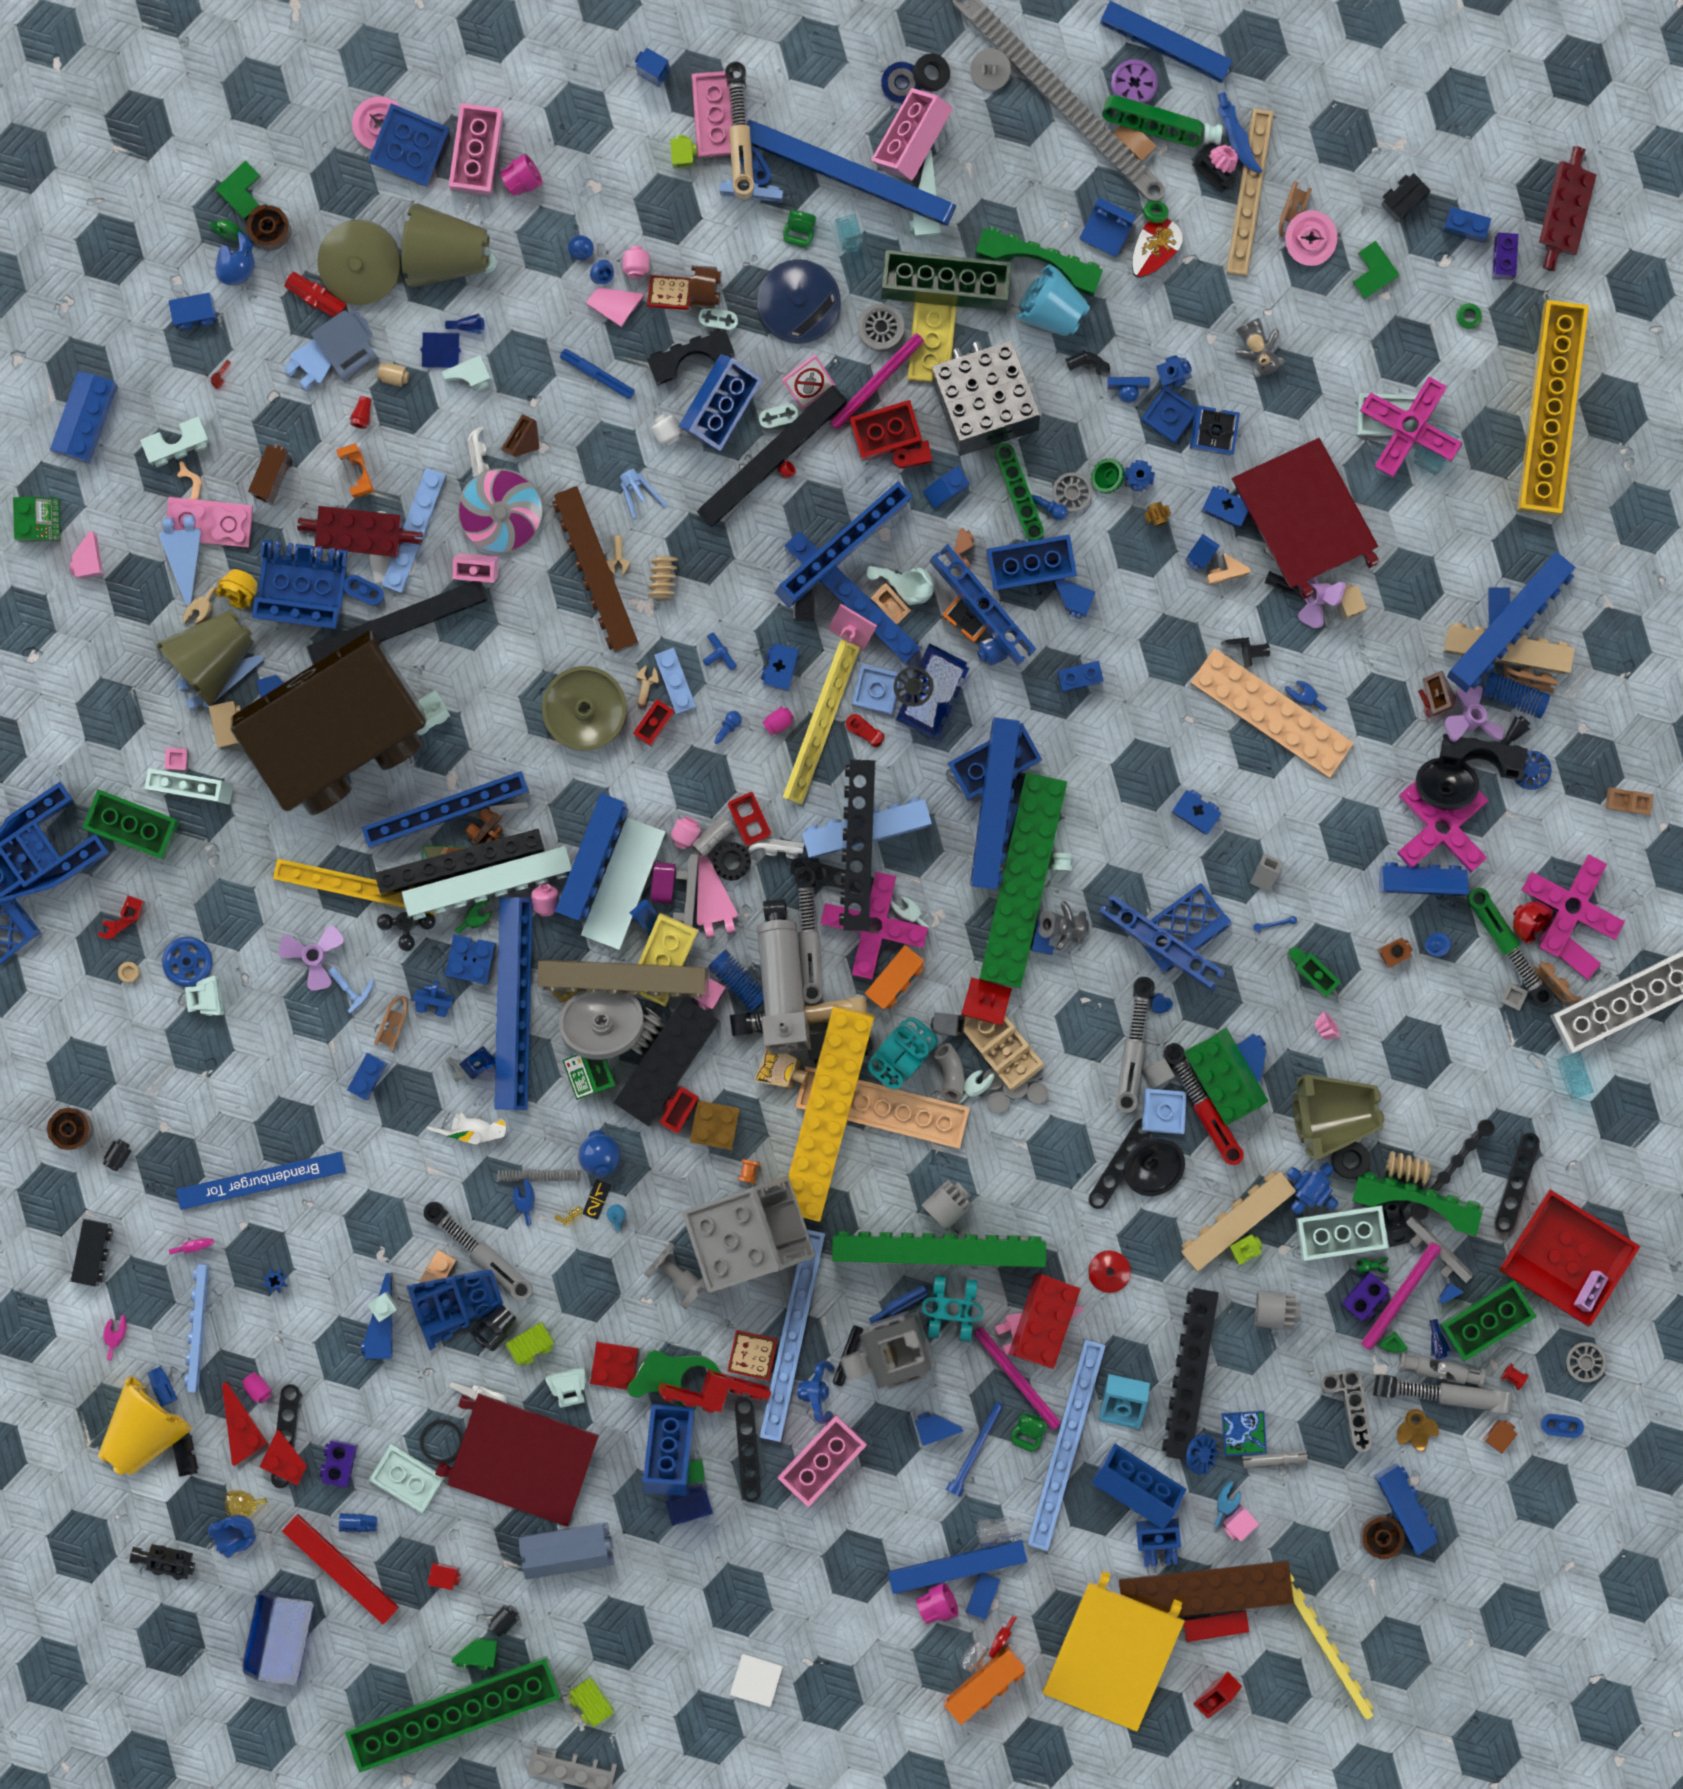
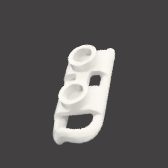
M483 427L473 430L468 440L473 477L489 470L488 464L483 463L482 456L486 455V446L484 443L478 442V436L484 429Z
M764 838L751 844L748 852L751 854L756 849L764 848L766 855L776 856L778 852H785L787 858L797 859L799 853L803 854L804 843Z

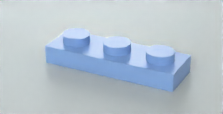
M725 180V183L720 182V195L736 197L733 192V180ZM754 183V194L749 199L782 203L783 190H779V187L767 186V188L758 187V184ZM747 184L739 185L738 188L741 191H745L749 186Z
M671 648L655 654V659L676 715L695 708L694 700L675 649Z

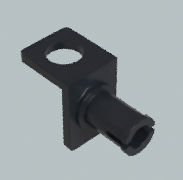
M1249 637L1228 639L1221 642V645L1241 643L1244 668L1253 665L1252 658L1270 656V650H1266L1270 648L1268 643L1250 645Z
M1389 1202L1385 1206L1386 1210H1383L1389 1246L1393 1247L1408 1243L1410 1241L1409 1230L1401 1207L1396 1202ZM1396 1235H1404L1403 1238L1399 1240L1393 1239Z

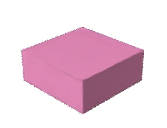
M166 748L165 769L187 771L188 749Z

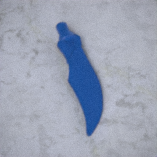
M1226 92L1218 94L1220 101L1218 112L1223 118L1232 149L1235 150V153L1238 154V159L1246 167L1262 173V169L1253 156L1247 132L1238 123L1235 105L1228 101Z

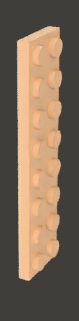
M1216 648L1212 650L1190 682L1328 778L1332 776L1354 744Z
M807 1066L804 1071L809 1073L808 1079L805 1084L801 1083L795 1106L804 1110L807 1107L816 1073L815 1068ZM858 1079L847 1120L960 1149L970 1108L898 1089H890L886 1086Z

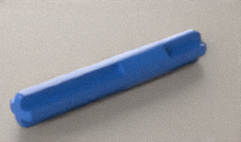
M564 349L560 354L562 360L625 398L631 399L634 395L635 390L572 351Z

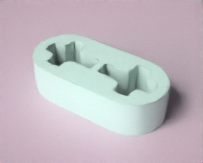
M703 308L699 313V322L706 328L726 329L727 332L737 328L738 318L731 311ZM710 312L711 316L717 318V320L711 319L709 323H706L702 316ZM728 316H731L732 321L735 322L727 327L726 323L720 321V319H727Z
M791 404L766 409L761 412L759 423L767 430L790 425L798 417V410ZM786 409L795 412L790 420L787 417L780 418V415L786 413ZM766 414H769L770 417H778L773 419L770 425L762 421L765 419Z

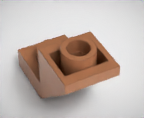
M964 528L959 529L954 552L970 569L971 565L966 557L961 558L960 555L974 547L972 542L975 539L969 530L965 531Z

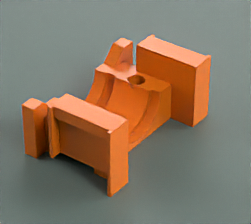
M354 443L337 449L340 460L348 459L352 465H359L363 468V474L357 480L358 485L349 488L351 495L357 498L375 492L357 444Z

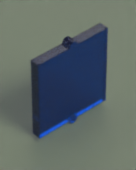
M423 332L422 348H420L422 352V367L451 368L458 365L459 353H461L459 348L460 334Z

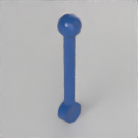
M1291 916L1286 920L1266 924L1256 923L1253 929L1259 932L1263 928L1287 923L1295 924L1297 918Z

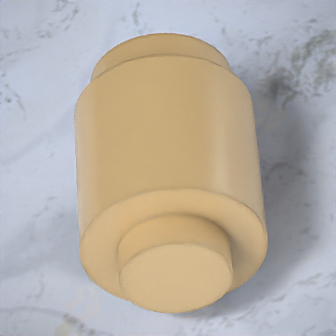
M388 362L386 364L380 363L377 373L378 380H382V383L398 387L407 384L409 372L406 371L405 366Z

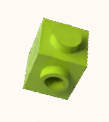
M677 135L674 137L675 139H670L673 168L694 167L693 156H697L696 143L692 144L691 137L687 138V135Z

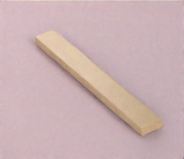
M1252 109L1248 140L1253 156L1262 169V173L1253 171L1243 164L1226 274L1247 277L1274 111Z

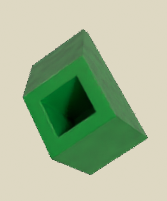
M475 1638L453 1656L451 1663H456V1667L469 1668V1665H476L479 1670H490V1667H494L496 1664L498 1639Z

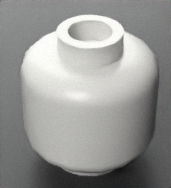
M663 413L654 419L655 424L651 430L660 444L666 443L669 446L681 438L680 434L683 429L678 427L679 422L674 415L666 416Z

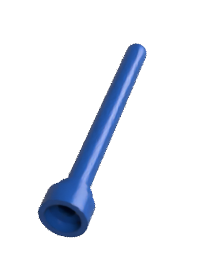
M996 1402L956 1479L948 1483L946 1490L961 1497L964 1491L963 1482L1003 1407L1002 1403Z

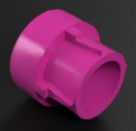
M527 154L516 158L512 163L508 164L507 168L500 172L505 186L513 196H518L526 191L527 193L529 191L532 192L543 185V179L539 170Z
M946 1583L930 1588V1593L917 1598L919 1613L926 1624L939 1619L946 1622L959 1615L955 1597Z

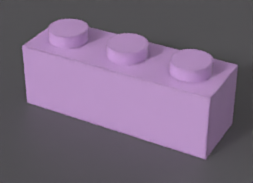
M1591 1271L1574 1305L1583 1312H1591L1609 1278L1600 1271Z

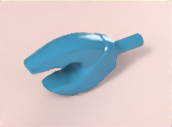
M1229 1481L1218 1496L1217 1510L1220 1513L1214 1523L1217 1527H1219L1225 1514L1231 1515L1239 1506L1241 1500L1240 1491L1237 1492L1232 1501L1227 1498L1233 1481Z

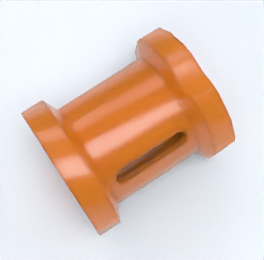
M742 1159L743 1166L738 1180L756 1183L755 1176L760 1162Z

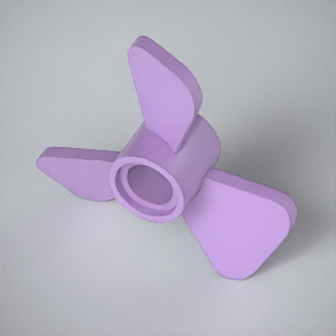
M1317 576L1308 580L1314 592L1305 599L1307 604L1298 614L1300 621L1313 628L1322 627L1324 623L1323 605L1330 604L1336 606L1341 602L1346 587L1345 582H1338L1331 586L1329 583L1319 584Z
M1479 685L1475 690L1470 688L1467 693L1461 688L1456 691V697L1465 711L1462 715L1449 716L1445 720V728L1452 742H1456L1465 731L1473 732L1479 726L1493 739L1500 741L1503 738L1504 729L1500 725L1486 720L1487 711L1480 705L1483 689Z
M329 926L317 945L310 944L304 947L293 937L285 935L281 939L278 952L282 958H302L306 964L310 965L307 986L310 990L326 989L331 986L332 980L321 965L325 959V952L342 945L344 937L336 927ZM316 949L319 957L315 961H310L308 953Z

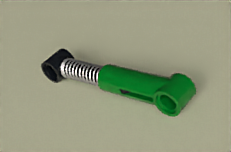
M1483 888L1471 890L1467 895L1468 905L1473 909L1502 955H1508L1507 958L1511 959L1509 961L1513 962L1511 965L1514 964L1513 968H1516L1518 974L1521 975L1520 977L1523 978L1522 981H1525L1524 984H1527L1526 987H1528L1531 1002L1537 1007L1550 1005L1554 1000L1553 990L1546 986L1541 979H1538L1539 976H1536L1537 973H1534V969L1532 970L1533 966L1530 967L1531 963H1528L1529 960H1526L1527 957H1524L1525 954H1522V950L1520 951V942L1491 900L1489 892ZM1475 893H1480L1483 896L1482 904L1479 905L1474 902L1473 896ZM1484 908H1486L1496 925H1494ZM1541 990L1547 994L1545 1002H1540L1537 998V994Z

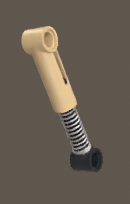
M731 62L725 69V79L730 91L729 105L732 125L729 128L733 192L738 199L747 200L754 194L750 127L745 122L747 120L745 118L747 117L745 115L747 112L745 111L746 104H744L746 97H744L745 93L743 92L746 85V69L740 62ZM734 71H738L741 73V76L739 78H733L730 76V74ZM744 157L745 174L740 172V158ZM745 183L749 188L741 191L738 186Z
M866 996L804 1005L805 1014L810 1025L829 1022L834 1004L868 1013ZM748 1012L729 1015L732 1036L752 1034L758 1028L761 1030L763 1028L762 1017L765 1014L761 1015L759 1013L757 1016V1014L752 1015Z

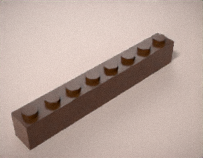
M575 486L554 494L555 501H552L556 513H561L563 520L559 522L563 532L569 533L570 540H567L571 552L576 551L578 556L575 563L579 572L583 571L586 578L582 581L586 591L591 590L594 597L590 601L594 611L599 610L601 618H598L601 629L607 630L609 637L605 639L609 649H614L615 653L639 645L578 487Z

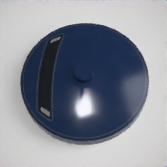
M789 260L775 266L762 280L757 294L758 314L765 328L776 338L792 344L810 343L826 335L836 323L841 307L840 291L833 276L821 265L808 260Z

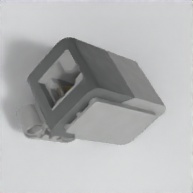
M905 1311L873 1322L860 1334L864 1350L846 1355L841 1359L847 1380L873 1373L877 1388L880 1389L887 1386L888 1390L925 1378L927 1373L933 1371L937 1364L919 1311L909 1314V1311Z

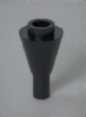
M1522 715L1519 718L1515 716L1506 733V737L1500 743L1510 745L1512 741L1514 742L1531 730L1528 727L1531 723Z

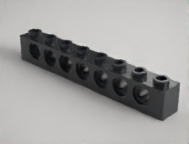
M850 759V764H845V777H849V786L845 785L844 798H848V807H844L843 819L848 821L847 828H843L842 840L847 841L846 849H842V862H846V871H841V883H845V892H840V905H844V913H840L839 926H843V931L869 932L876 760ZM857 776H862L866 780V784L861 788L856 787L853 783ZM857 797H861L865 801V806L861 809L853 806V800ZM859 818L863 820L864 827L861 830H855L852 827L854 819ZM854 840L863 842L864 847L861 851H854L851 848V843ZM854 861L862 863L863 868L858 873H854L850 869V865ZM853 882H858L861 884L862 890L858 894H853L850 892L849 886ZM856 903L861 907V912L858 915H851L848 908L851 904Z
M538 828L375 872V877L382 898L542 853L545 850Z
M1192 1287V1291L1187 1292L1186 1304H1189L1188 1313L1184 1312L1182 1325H1186L1185 1333H1181L1179 1340L1182 1352L1181 1355L1177 1354L1175 1367H1179L1178 1376L1174 1375L1172 1388H1175L1174 1397L1170 1396L1168 1409H1172L1171 1418L1167 1417L1165 1430H1168L1167 1439H1163L1162 1451L1165 1452L1166 1457L1186 1460L1188 1446L1196 1434L1219 1295L1217 1291ZM1200 1304L1204 1305L1206 1309L1203 1316H1196L1194 1313L1195 1307ZM1196 1325L1202 1328V1334L1199 1337L1191 1335V1329ZM1190 1347L1198 1348L1199 1354L1196 1358L1188 1357L1187 1351ZM1187 1368L1195 1370V1376L1192 1379L1184 1377V1371ZM1183 1389L1191 1390L1192 1396L1189 1400L1181 1399L1180 1393ZM1180 1410H1186L1188 1412L1187 1420L1179 1421L1177 1413ZM1175 1432H1184L1185 1438L1182 1442L1174 1441L1173 1436Z

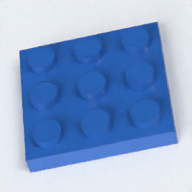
M391 103L367 163L427 187L449 127Z

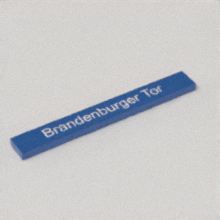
M341 1151L176 1189L180 1210L344 1173L346 1168Z

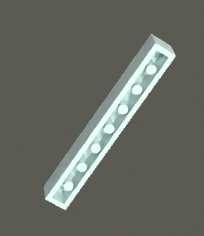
M563 846L406 890L401 895L408 918L413 917L414 920L425 918L426 913L434 912V915L446 912L447 907L454 906L455 909L467 906L466 902L472 900L475 903L486 901L487 896L495 894V897L507 895V891L515 889L518 892L528 889L527 885L536 883V886H539L540 884L548 883V879L554 877L557 880L567 878L569 876L568 873L571 871V864L566 847Z

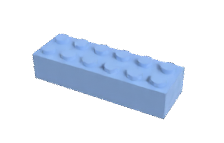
M920 797L907 800L908 804L902 806L899 803L888 805L887 810L879 811V808L874 809L872 842L931 827L932 823L925 799L920 800ZM859 818L854 819L852 827L855 830H861L864 827L863 820ZM838 819L826 822V826L818 828V825L805 828L806 832H803L802 835L809 860L846 849L847 841L842 840L843 828H847V821L839 823ZM854 840L851 843V848L861 846L863 842Z

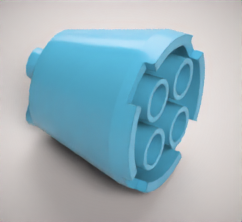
M1049 264L1043 268L1042 272L1044 274L1033 280L1018 305L1021 311L1015 317L1023 323L1061 336H1066L1069 333L1073 335L1080 325L1077 322L1081 316L1084 317L1087 314L1090 306L1057 268Z

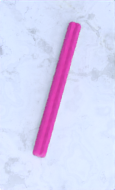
M917 333L914 334L830 420V424L835 429H839L924 342L923 338Z
M1434 1242L1429 1244L1364 1337L1361 1344L1366 1349L1371 1350L1440 1253L1441 1247Z
M977 1328L973 1332L974 1336L1050 1428L1054 1430L1060 1426V1420L984 1328Z

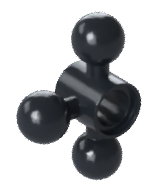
M401 912L396 918H392L389 914H381L377 918V926L384 931L391 929L392 926H397L403 931V935L398 940L399 948L403 951H410L415 945V940L410 935V931L416 925H420L425 930L432 929L435 926L436 919L432 914L426 913V917L419 920H414L412 917L411 925L404 928L401 925V919L404 916H408L407 912Z

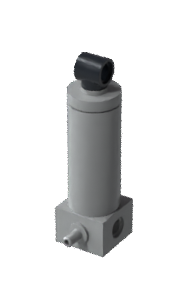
M785 899L763 901L766 922L757 926L765 1010V1016L762 1017L764 1046L770 1055L812 1050L810 1024L805 1014L797 923L786 920L787 907Z

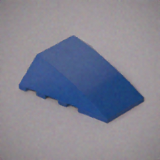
M492 1269L407 1285L406 1288L429 1350L435 1348V1344L442 1339L446 1341L452 1337V1333L461 1327L463 1329L468 1327L473 1319L477 1317L480 1319L503 1304Z

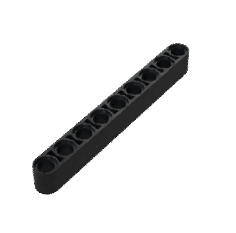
M834 385L831 386L698 509L697 513L710 527L716 525L848 402L847 398Z
M472 581L307 646L306 649L312 664H315L370 629L375 632L380 642L481 604L488 600V596L482 582Z

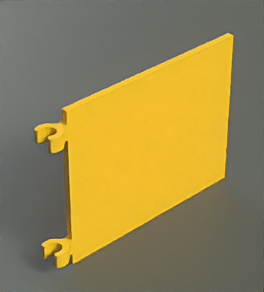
M1102 1571L1097 1584L1089 1582L1042 1694L1138 1731L1185 1620L1178 1618L1182 1602L1174 1599L1170 1612H1163L1106 1589L1111 1573Z

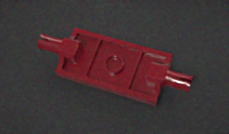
M1573 146L1569 163L1560 161L1558 164L1539 243L1544 244L1545 250H1547L1542 268L1548 271L1556 270L1560 253L1577 255L1597 174L1581 167L1586 149L1579 146Z
M318 506L317 520L299 517L298 523L306 524V526L297 525L298 531L315 532V548L318 546L322 547V549L333 548L335 550H347V552L398 557L400 545L403 543L421 545L423 539L414 538L423 537V532L408 531L402 528V515Z

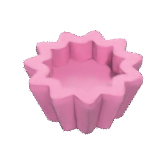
M1225 144L1210 151L1211 163L1215 164L1217 169H1221L1223 173L1226 171L1231 173L1235 170L1238 154L1235 153L1231 146Z
M1323 1011L1314 1023L1318 1033L1324 1040L1341 1037L1333 1018L1330 1017L1329 1013Z

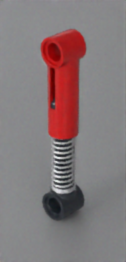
M1177 1043L1168 1044L1164 1047L1162 1056L1169 1066L1175 1070V1073H1178L1177 1076H1180L1179 1079L1182 1080L1181 1083H1184L1183 1086L1187 1089L1186 1092H1189L1188 1096L1191 1095L1190 1099H1193L1192 1102H1195L1193 1109L1220 1153L1222 1160L1228 1165L1239 1164L1244 1158L1243 1149L1239 1146L1228 1125H1225L1210 1097L1205 1095L1206 1092H1203V1088L1201 1089L1202 1085H1199L1198 1079H1195L1196 1075H1193L1194 1072H1191L1192 1069H1190L1186 1061L1187 1057L1184 1053V1048ZM1176 1048L1179 1051V1057L1176 1060L1169 1058V1049ZM1216 1127L1220 1129L1228 1145L1224 1144L1223 1140L1221 1139L1219 1133L1216 1130ZM1232 1148L1238 1152V1157L1234 1161L1229 1160L1227 1157V1152Z

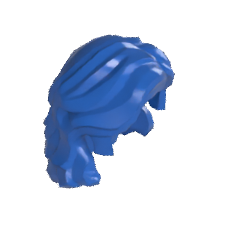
M234 1514L220 1522L215 1521L208 1528L210 1537L215 1539L213 1542L217 1545L216 1550L227 1558H230L236 1552L248 1549L256 1539L253 1522L242 1515Z

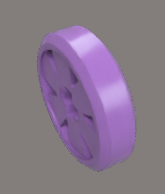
M1141 60L1123 62L1116 68L1111 80V88L1114 95L1144 104L1153 98L1158 84L1154 69ZM1130 79H1133L1134 81H1136V80L1138 79V80H1139V83H1138V86H1139V87H1138V88H1136L1135 86L1130 87V86H1129V84L1131 83Z

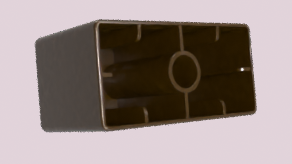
M370 629L232 715L230 730L281 808L289 812L303 804L307 812L313 816L327 810L345 798L352 790L345 777L369 761L375 759L381 770H388L418 752L423 747L424 742L417 731L425 727L426 717L422 705L375 632Z

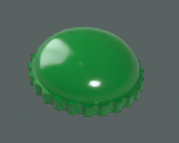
M1105 458L1098 462L1091 473L1093 487L1105 494L1118 490L1125 478L1123 465L1111 458Z

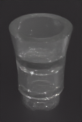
M1020 1517L976 1519L980 1548L1023 1537Z

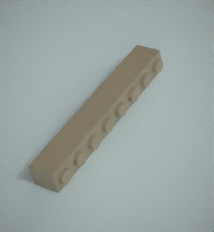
M542 959L538 961L537 986H544V990L555 991L556 987H564V991L576 992L577 988H585V992L597 993L598 989H606V993L617 994L619 990H627V994L638 995L639 991H648L647 995L659 996L660 992H668V996L680 997L681 993H689V997L701 998L702 994L708 993L709 967Z

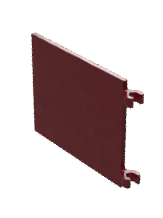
M1320 437L1232 477L1231 480L1290 589L1298 586L1303 599L1310 597L1314 592L1307 581L1361 555L1364 556L1369 569L1376 566L1379 562L1377 555L1372 551L1379 546Z
M478 1393L476 1400L462 1394L458 1407L471 1409L472 1413L453 1468L439 1462L435 1475L448 1477V1486L568 1527L599 1435Z

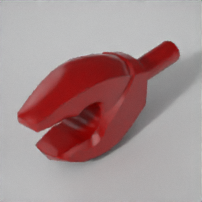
M1012 1615L1006 1627L1002 1626L990 1648L989 1657L994 1658L1006 1644L1012 1633L1010 1629L1017 1619L1016 1616Z

